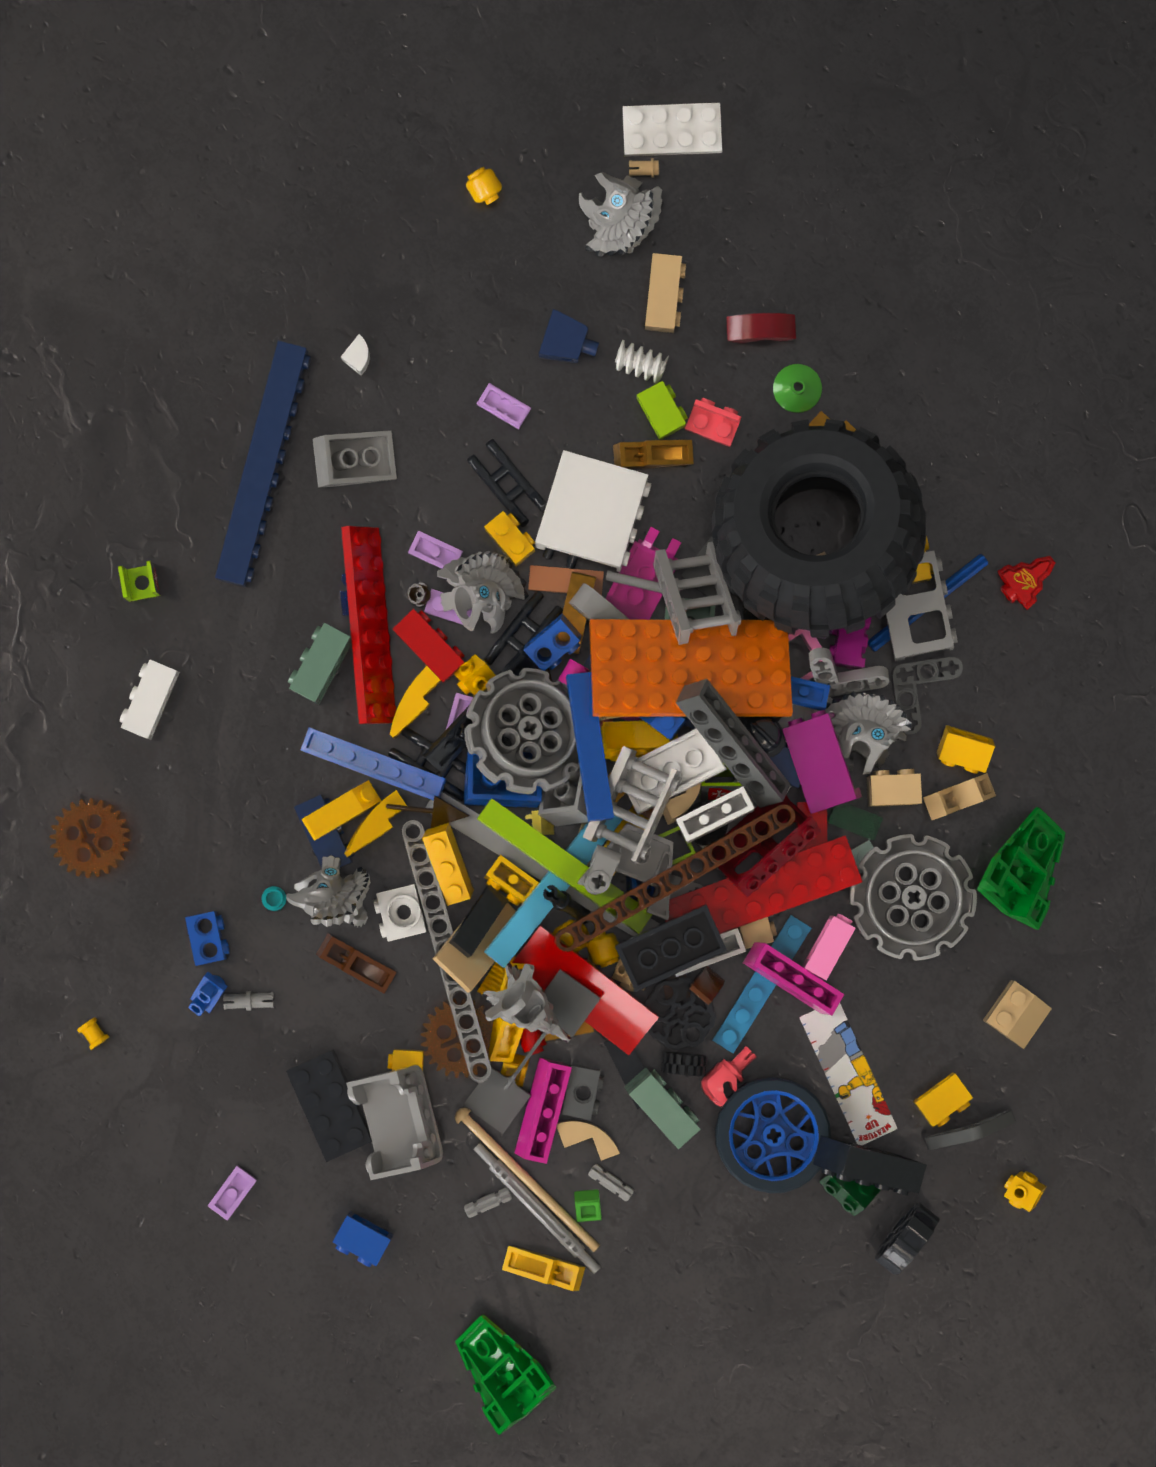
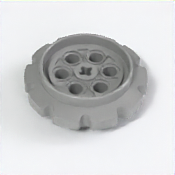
M523 668L519 676L514 675L511 670H508L491 678L485 685L488 692L479 690L473 697L466 713V717L472 720V724L467 725L464 729L465 742L469 754H477L480 758L476 767L491 782L496 784L499 780H504L508 791L520 794H532L536 791V786H540L544 792H547L564 784L570 778L568 770L577 771L580 768L567 685L558 680L552 682L549 680L548 672L533 668ZM523 702L531 704L533 711L525 710ZM502 713L509 714L512 722L503 720ZM545 715L550 716L553 719V725H549L545 722ZM524 728H525L526 730L530 729V730L532 731V733H530V732L525 733V732H524ZM502 737L509 738L512 745L510 747L505 746L502 743ZM545 739L553 743V749H549L544 745ZM523 750H527L532 754V760L524 758Z
M913 834L889 838L886 840L887 847L885 850H880L878 847L872 848L858 864V868L862 871L861 879L863 882L851 886L849 893L850 905H856L859 908V912L853 916L854 922L862 936L866 940L875 937L878 941L876 949L888 956L902 959L904 954L909 952L915 961L934 958L940 955L939 949L941 945L945 944L949 948L954 947L968 931V926L964 924V919L968 916H974L977 904V891L967 886L968 881L973 879L972 872L961 855L951 857L948 853L950 846L937 838L924 836L921 842H916ZM902 867H908L911 870V877L907 881H903L899 877V870ZM926 872H932L935 875V882L931 886L926 885L923 881V876ZM887 885L892 886L895 890L894 897L889 900L882 894L883 888ZM909 892L918 893L916 896L918 899L917 903L908 902L910 897L907 894ZM936 895L941 896L943 899V906L940 909H934L931 905V900ZM894 909H899L903 913V918L899 923H894L890 918V914ZM918 914H924L927 918V924L923 928H919L915 924V917Z

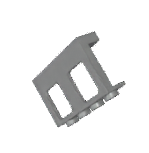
M935 551L924 552L923 559L919 564H932L936 589L908 596L899 594L895 599L896 605L886 613L895 661L939 650H953V643L958 642L955 628L950 629L949 619H953L950 604L945 605L944 595H948L945 580H940L939 571H943L941 557H936ZM936 610L940 611L943 616L946 637L929 642L914 643L911 637L908 618L911 615Z

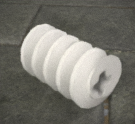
M622 340L615 359L616 369L620 371L625 366L626 374H630L635 369V377H639L644 372V380L646 381L653 375V382L657 384L664 374L669 355L662 361V353L659 352L653 358V351L651 349L645 355L643 354V346L634 351V343L625 348V340Z

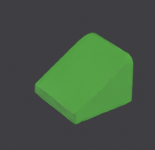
M599 1190L574 1192L577 1222L601 1220Z

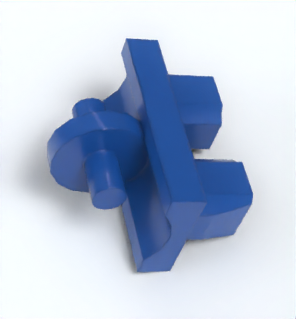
M207 972L190 998L192 1002L188 1008L198 1016H201L204 1011L210 1014L228 986L225 985L221 977Z

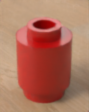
M527 1028L523 1029L520 1043L524 1053L530 1052L542 1035V1031L530 1032ZM545 1037L532 1055L544 1051L543 1046L547 1045Z

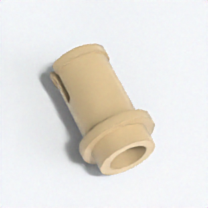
M651 158V161L629 160V167H639V169H630L629 176L651 175L654 178V175H659V160H654V158Z

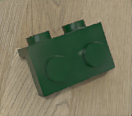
M828 1174L819 1181L824 1186L825 1191L833 1195L842 1204L843 1209L853 1216L865 1210L881 1191V1189L873 1185L869 1187L855 1183L852 1180L848 1182Z

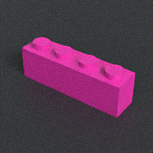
M754 942L743 964L820 1014L833 1016L844 996L842 992L766 943Z
M539 1058L530 1092L531 1096L528 1099L514 1152L523 1159L547 1164L572 1067L562 1062Z

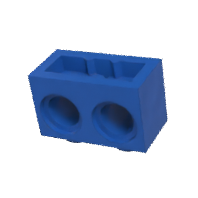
M561 614L527 642L524 651L541 670L545 671L547 668L552 670L562 661L560 658L568 652L570 655L579 648L582 635ZM566 632L569 634L570 639L565 642L560 641L557 634ZM545 647L552 654L549 657H543L539 654L538 650Z
M217 911L185 917L195 966L227 959L226 954H230L227 939L223 940L221 930L225 929L222 915H218ZM205 918L209 919L212 923V929L208 933H204L200 929V922ZM208 943H213L217 947V954L214 957H209L205 953V947Z

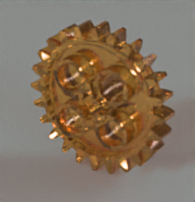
M90 798L88 805H86L84 799H80L79 807L71 802V811L63 808L62 812L65 816L55 817L60 822L59 825H51V828L57 831L56 834L49 835V838L56 839V843L52 844L50 848L58 849V852L53 857H62L63 859L59 865L69 864L67 872L70 873L76 869L77 877H80L83 871H85L86 878H90L92 872H94L96 877H100L101 870L106 874H110V865L118 868L116 859L125 860L120 854L121 851H129L127 847L123 846L124 842L131 841L130 838L124 837V834L129 832L130 829L122 828V825L127 820H118L121 811L118 810L112 813V804L104 808V800H100L97 806L93 798ZM93 815H98L101 818V825L96 829L92 828L89 823ZM79 819H83L89 834H95V838L92 840L101 854L100 858L96 856L93 845L90 842H85L88 836L80 825ZM72 826H76L79 829V836L75 840H71L68 837V830ZM108 836L112 839L113 844L109 850L105 851L101 847V840ZM83 848H87L91 854L90 859L86 862L81 861L79 858V852Z
M453 998V1002L457 1005H463L466 1002V998H463L461 1004H458L455 998ZM473 1000L474 1008L476 1005V1000ZM444 1001L443 1010L437 1006L434 1008L437 1013L436 1016L432 1014L427 1015L431 1023H423L428 1032L420 1034L427 1038V1041L421 1043V1046L428 1047L429 1049L424 1053V1056L432 1055L433 1058L429 1064L437 1062L436 1071H440L443 1067L446 1068L445 1076L454 1071L455 1078L459 1077L460 1072H463L464 1076L468 1078L469 1073L460 1042H456L443 1049L440 1047L441 1044L457 1036L451 1008ZM482 1005L478 1009L475 1008V1012L489 1056L494 1020L487 1021L486 1015L483 1013L485 1005ZM447 1025L451 1029L449 1038L443 1039L439 1037L437 1033L439 1026ZM470 1041L466 1044L467 1051L470 1053L478 1052L470 1047ZM450 1048H458L461 1051L462 1055L458 1061H452L448 1058L447 1054ZM477 1064L473 1068V1073L478 1075V1066L484 1070L487 1068L483 1064Z

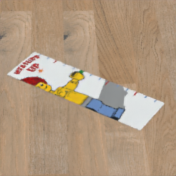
M839 1003L833 1016L820 1014L816 1010L801 1016V1023L857 1144L864 1145L896 1130L897 1126L841 1004Z

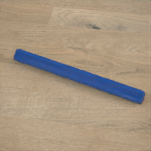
M979 554L945 581L948 595L988 565L984 555ZM925 613L911 615L908 618L909 625ZM888 625L868 640V646L873 651H877L891 640Z

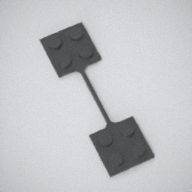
M561 969L544 991L548 1001L553 1004V1012L559 1020L558 1023L572 1038L601 999V997ZM542 1033L512 1076H504L491 1067L490 1077L486 1081L478 1083L463 1106L469 1108L471 1112L504 1134L531 1096V1094L516 1084V1076L547 1033Z

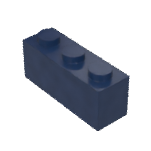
M319 795L295 806L294 809L321 868L323 856L329 857L332 855L335 858H340V868L353 863L351 857L355 856V854L346 857L344 854L349 842L345 844L341 837L344 834L342 826L314 841L302 821L304 817L330 803L329 798L324 799L323 795Z

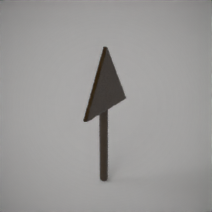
M435 795L433 809L393 804L386 805L387 809L432 813L431 828L470 816Z

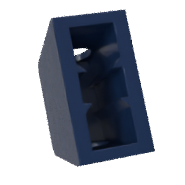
M553 309L539 351V357L578 363L581 353L596 356L599 342L586 338L589 331L588 326Z

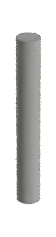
M607 571V581L662 593L659 582Z

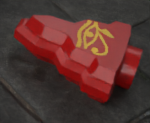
M1051 556L1037 558L1030 564L1020 562L1015 566L1006 565L997 571L1004 583L1000 587L1002 593L1011 603L1017 600L1028 610L1037 601L1036 595L1043 589L1042 581L1051 574L1056 562Z

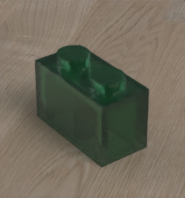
M843 803L832 807L827 824L874 841L883 817Z

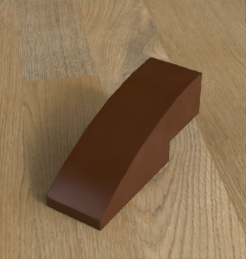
M329 933L316 953L319 958L384 994L397 973Z
M705 966L688 988L709 1005L724 985L725 980L709 966Z

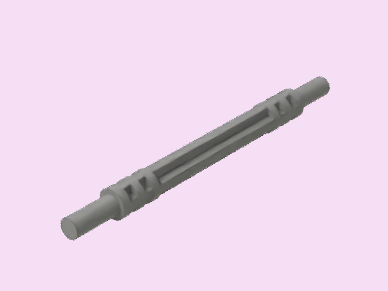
M481 1142L473 1149L490 1166L489 1170L564 1245L574 1258L578 1257L593 1274L601 1268L584 1250V1245L561 1224L500 1159L497 1160Z

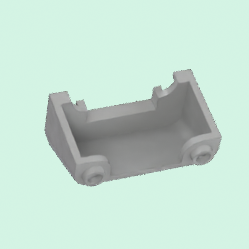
M418 1065L346 1083L349 1099L355 1105L363 1104L374 1148V1153L368 1156L365 1164L370 1180L421 1170L442 1160L443 1149L425 1077Z

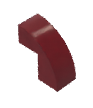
M755 313L726 317L727 339L730 342L748 343L765 339L782 342L796 339L794 314Z

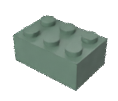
M326 623L322 627L317 626L311 637L314 641L311 648L306 647L300 657L302 665L298 671L294 669L288 680V683L291 684L289 689L318 705L352 645L350 636Z
M645 1067L624 1088L679 1150L701 1130L696 1124L700 1120L688 1106L682 1108L681 1104L683 1101L671 1087L668 1090L664 1088L667 1083L655 1069L650 1072Z

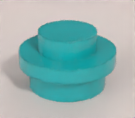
M269 887L262 894V903L268 910L277 911L286 904V894L280 887Z

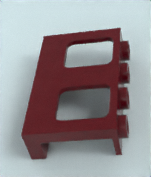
M787 795L783 802L761 808L757 806L753 812L749 813L728 832L734 831L779 805L792 807L795 812V821L800 824L779 844L771 836L717 867L746 897L756 891L821 832L811 816L807 817L790 801ZM780 809L776 817L779 822L785 823L789 815L786 810ZM762 821L755 825V831L758 835L762 836L767 831V826ZM736 834L733 838L734 845L742 848L746 842L745 837L742 834ZM715 846L712 850V857L716 860H721L724 856V850L720 846ZM758 852L763 858L742 877L735 872V868L751 853Z

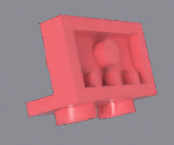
M702 398L701 401L695 400L685 430L730 447L741 416L737 415L738 411L732 408L724 407L723 410L715 407V402Z

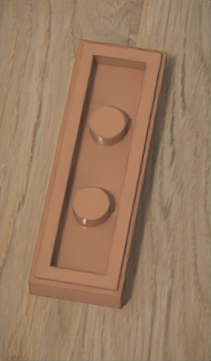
M530 565L528 590L567 594L573 571L595 576L594 590L602 595L604 571Z

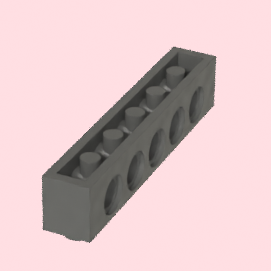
M708 679L685 685L676 704L739 783L744 786L759 808L783 802L791 784Z

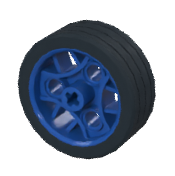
M777 1077L759 1078L744 1084L737 1091H734L722 1106L715 1128L716 1147L720 1159L730 1174L742 1184L756 1191L766 1193L788 1192L800 1188L810 1181L821 1169V1167L813 1165L820 1136L831 1138L830 1122L818 1098L806 1087L794 1081ZM780 1095L787 1096L795 1101L782 1109ZM751 1102L754 1115L740 1111L746 1104ZM766 1103H771L775 1108V1112L771 1117H764L761 1113V1108ZM799 1104L806 1112V1115L794 1126L784 1113ZM737 1116L754 1119L749 1135L733 1129ZM808 1119L812 1126V1133L800 1130ZM772 1128L774 1131L779 1132V1135L775 1136V1141L767 1137ZM733 1133L745 1138L736 1148L733 1144ZM794 1136H800L803 1140V1146L798 1150H793L789 1144ZM752 1144L759 1145L761 1148V1153L757 1158H750L747 1154V1149ZM777 1156H786L787 1172L774 1175L769 1159ZM790 1156L803 1160L797 1167L791 1170ZM765 1162L769 1175L758 1173L755 1170Z

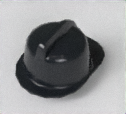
M738 717L769 758L776 756L782 751L786 739L782 726L773 717Z

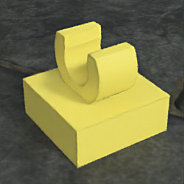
M539 810L531 811L532 814L525 816V819H532L533 828L541 834L554 835V825L539 816Z

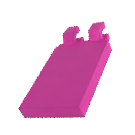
M650 527L644 541L639 539L638 542H634L630 550L631 553L627 567L622 565L619 573L658 582L653 563L655 551L660 549L654 547L653 544L660 531ZM672 538L666 553L668 559L678 560L674 556L681 542ZM613 582L605 599L629 619L650 620L663 594Z

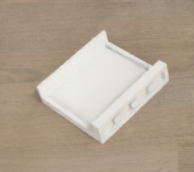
M563 450L536 537L535 548L541 550L550 548L615 567L617 572H620L622 565L627 567L631 553L627 551L629 542L634 543L638 530L634 528L636 519L641 520L645 507L641 505L643 496L648 497L651 483H648V474Z

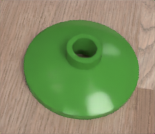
M793 364L783 368L777 374L773 384V393L777 403L783 409L793 413H802L810 410L817 404L821 397L822 384L818 374L812 368L803 364ZM795 383H800L803 389L796 391L793 386Z

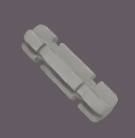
M593 1165L588 1173L595 1181L598 1179L599 1183L612 1193L616 1194L617 1192L619 1194L618 1197L622 1200L628 1201L634 1192L627 1184L626 1186L622 1185L623 1182L608 1171L605 1173L603 1171L604 1168L600 1165Z
M505 1187L498 1190L496 1194L494 1192L478 1199L476 1203L466 1204L464 1209L467 1216L471 1218L478 1215L480 1211L483 1213L499 1206L501 1202L510 1201L512 1196L509 1189Z

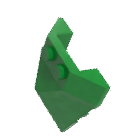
M1036 807L993 856L977 890L1003 914L1039 930L1050 906V900H1047L1050 885L1054 886L1056 878L1052 877L1055 863L1060 861L1066 833L1041 808Z
M484 1314L455 1341L466 1370H471L476 1382L473 1385L476 1393L480 1392L485 1406L482 1407L484 1415L498 1435L530 1414L556 1389L555 1384L541 1364Z

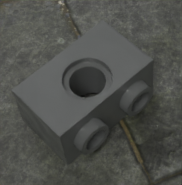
M571 1064L572 1070L566 1089L562 1115L591 1120L592 1115H597L599 1101L595 1100L597 1090L602 1091L604 1076H600V1070ZM580 1086H587L590 1089L591 1094L587 1099H580L576 1095V1091Z

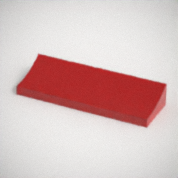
M541 924L512 963L534 965L532 978L537 981L543 990H546L561 969L601 997L585 1022L627 1055H630L658 1020L659 1015L577 951L572 950L568 952L558 949L554 942L555 934ZM559 940L563 947H569L564 941Z

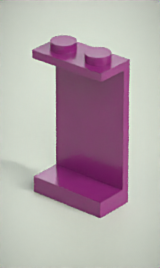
M825 710L811 714L812 719L804 722L802 718L789 721V727L782 729L811 814L862 797L860 788H854L831 718L835 717L834 712L826 714Z

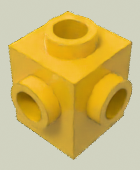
M476 654L467 662H464L454 673L460 681L457 683V686L466 695L470 692L473 696L479 690L484 691L486 683L496 676L489 666Z
M1021 1171L1015 1176L1011 1175L1006 1182L1005 1188L1008 1190L1004 1197L1009 1199V1203L1018 1209L1024 1208L1030 1212L1036 1207L1047 1186L1037 1181L1038 1178L1034 1174Z

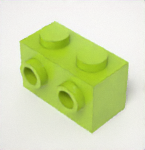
M663 381L642 391L636 397L659 440H663L685 428V420L688 419L682 406L677 408L673 400L676 398L670 385L665 386Z

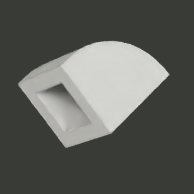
M359 334L342 354L341 359L362 376L369 365L370 353L365 340Z

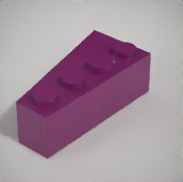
M871 617L865 620V627L849 634L846 633L844 628L833 630L832 635L836 636L835 643L830 645L829 650L836 667L854 670L865 667V658L862 657L868 645V635H866V632L869 630Z

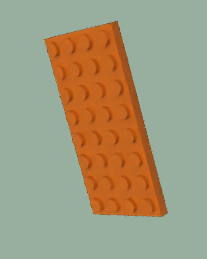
M590 619L593 717H687L676 704V701L685 685L708 679L737 717H791L793 714L788 633L775 628L774 621L741 620L736 636H731L728 625L693 630V633H690L689 643L679 645L671 620Z

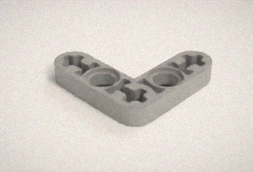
M816 648L809 653L810 668L815 682L826 685L830 683L828 697L850 694L852 691L857 693L879 689L889 684V672L884 666H873L838 673L829 649Z

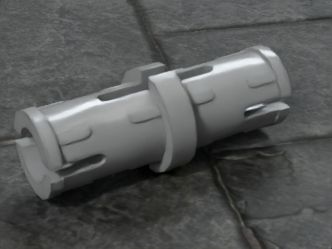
M246 991V994H224L223 1001H234L225 1002L223 1004L224 1010L246 1008V1011H251L252 1008H274V992L252 993L251 991Z

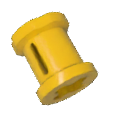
M96 1017L77 1029L90 1043L89 1048L91 1050L109 1038V1035L104 1034L96 1023Z

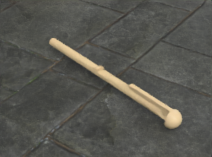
M460 1108L455 1114L456 1123L459 1124L462 1121L582 1242L595 1252L600 1244L470 1117L469 1113L471 1110L469 1108Z

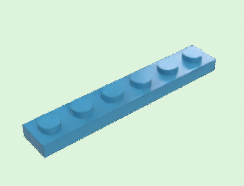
M790 915L771 947L792 960L812 928ZM755 971L712 1041L734 1054L776 984Z

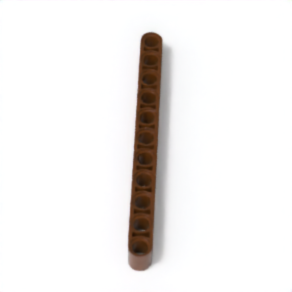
M779 805L559 930L554 938L555 945L562 951L569 952L790 826L795 820L794 810L788 805ZM780 809L788 812V820L785 823L777 820V812ZM759 821L764 822L767 826V831L762 836L758 835L755 831V825ZM736 834H742L746 839L745 845L742 848L734 845L733 838ZM715 846H720L724 850V856L721 860H716L712 857V850ZM695 858L700 859L703 864L702 870L698 873L693 872L690 868V863ZM672 871H677L681 875V881L677 885L669 882L668 876ZM651 883L657 884L660 889L659 894L654 898L647 894V887ZM631 895L635 896L638 900V905L633 910H629L625 906L626 898ZM607 908H612L616 912L615 920L610 923L605 921L603 913ZM587 920L592 921L595 926L594 932L590 935L584 934L581 929L583 922ZM564 933H569L573 937V943L569 947H563L560 944V937Z

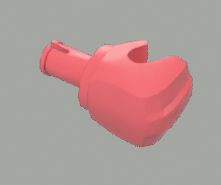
M745 1046L731 1062H727L725 1059L718 1062L701 1080V1088L704 1094L715 1105L723 1106L727 1101L723 1084L728 1081L731 1090L737 1091V1080L740 1083L744 1080L741 1072L757 1056Z

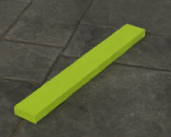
M491 798L478 816V821L599 907L624 894L623 891L611 883L608 889L601 894L593 895L587 892L585 887L577 884V882L589 867ZM628 896L625 900V906L629 910L635 909L638 902ZM607 908L605 910L607 913L616 918V912L614 909ZM647 908L622 923L637 934H640L652 914L647 913Z

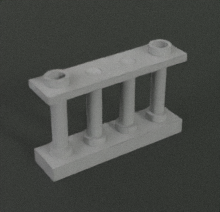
M708 542L706 555L678 560L668 559L665 549L656 550L653 566L678 644L689 643L690 633H693V630L728 625L731 636H736L738 625H741V615L739 610H735L728 586L723 579L720 565L717 563L713 542ZM708 565L711 573L708 576L678 580L673 575L674 570ZM715 585L718 594L685 600L681 598L680 590ZM721 605L724 613L721 616L691 620L686 615L687 610Z
M623 746L608 778L613 812L615 816L645 829L639 843L607 829V826L604 825L606 820L589 822L583 838L597 842L598 838L601 839L603 837L635 852L631 860L641 863L642 859L645 860L650 853L651 846L649 843L673 790L677 791L681 784L682 777L679 776L682 771L672 768L670 774L662 772L638 761L635 756L637 751ZM634 769L665 783L660 797L627 783L625 777L628 771ZM624 792L655 806L650 819L647 820L617 806L615 800L618 793Z

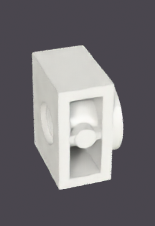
M416 884L376 893L377 899H373L376 914L381 913L383 923H379L382 938L387 937L389 942L427 932ZM406 905L410 908L411 915L408 919H401L398 916L397 911L400 906Z

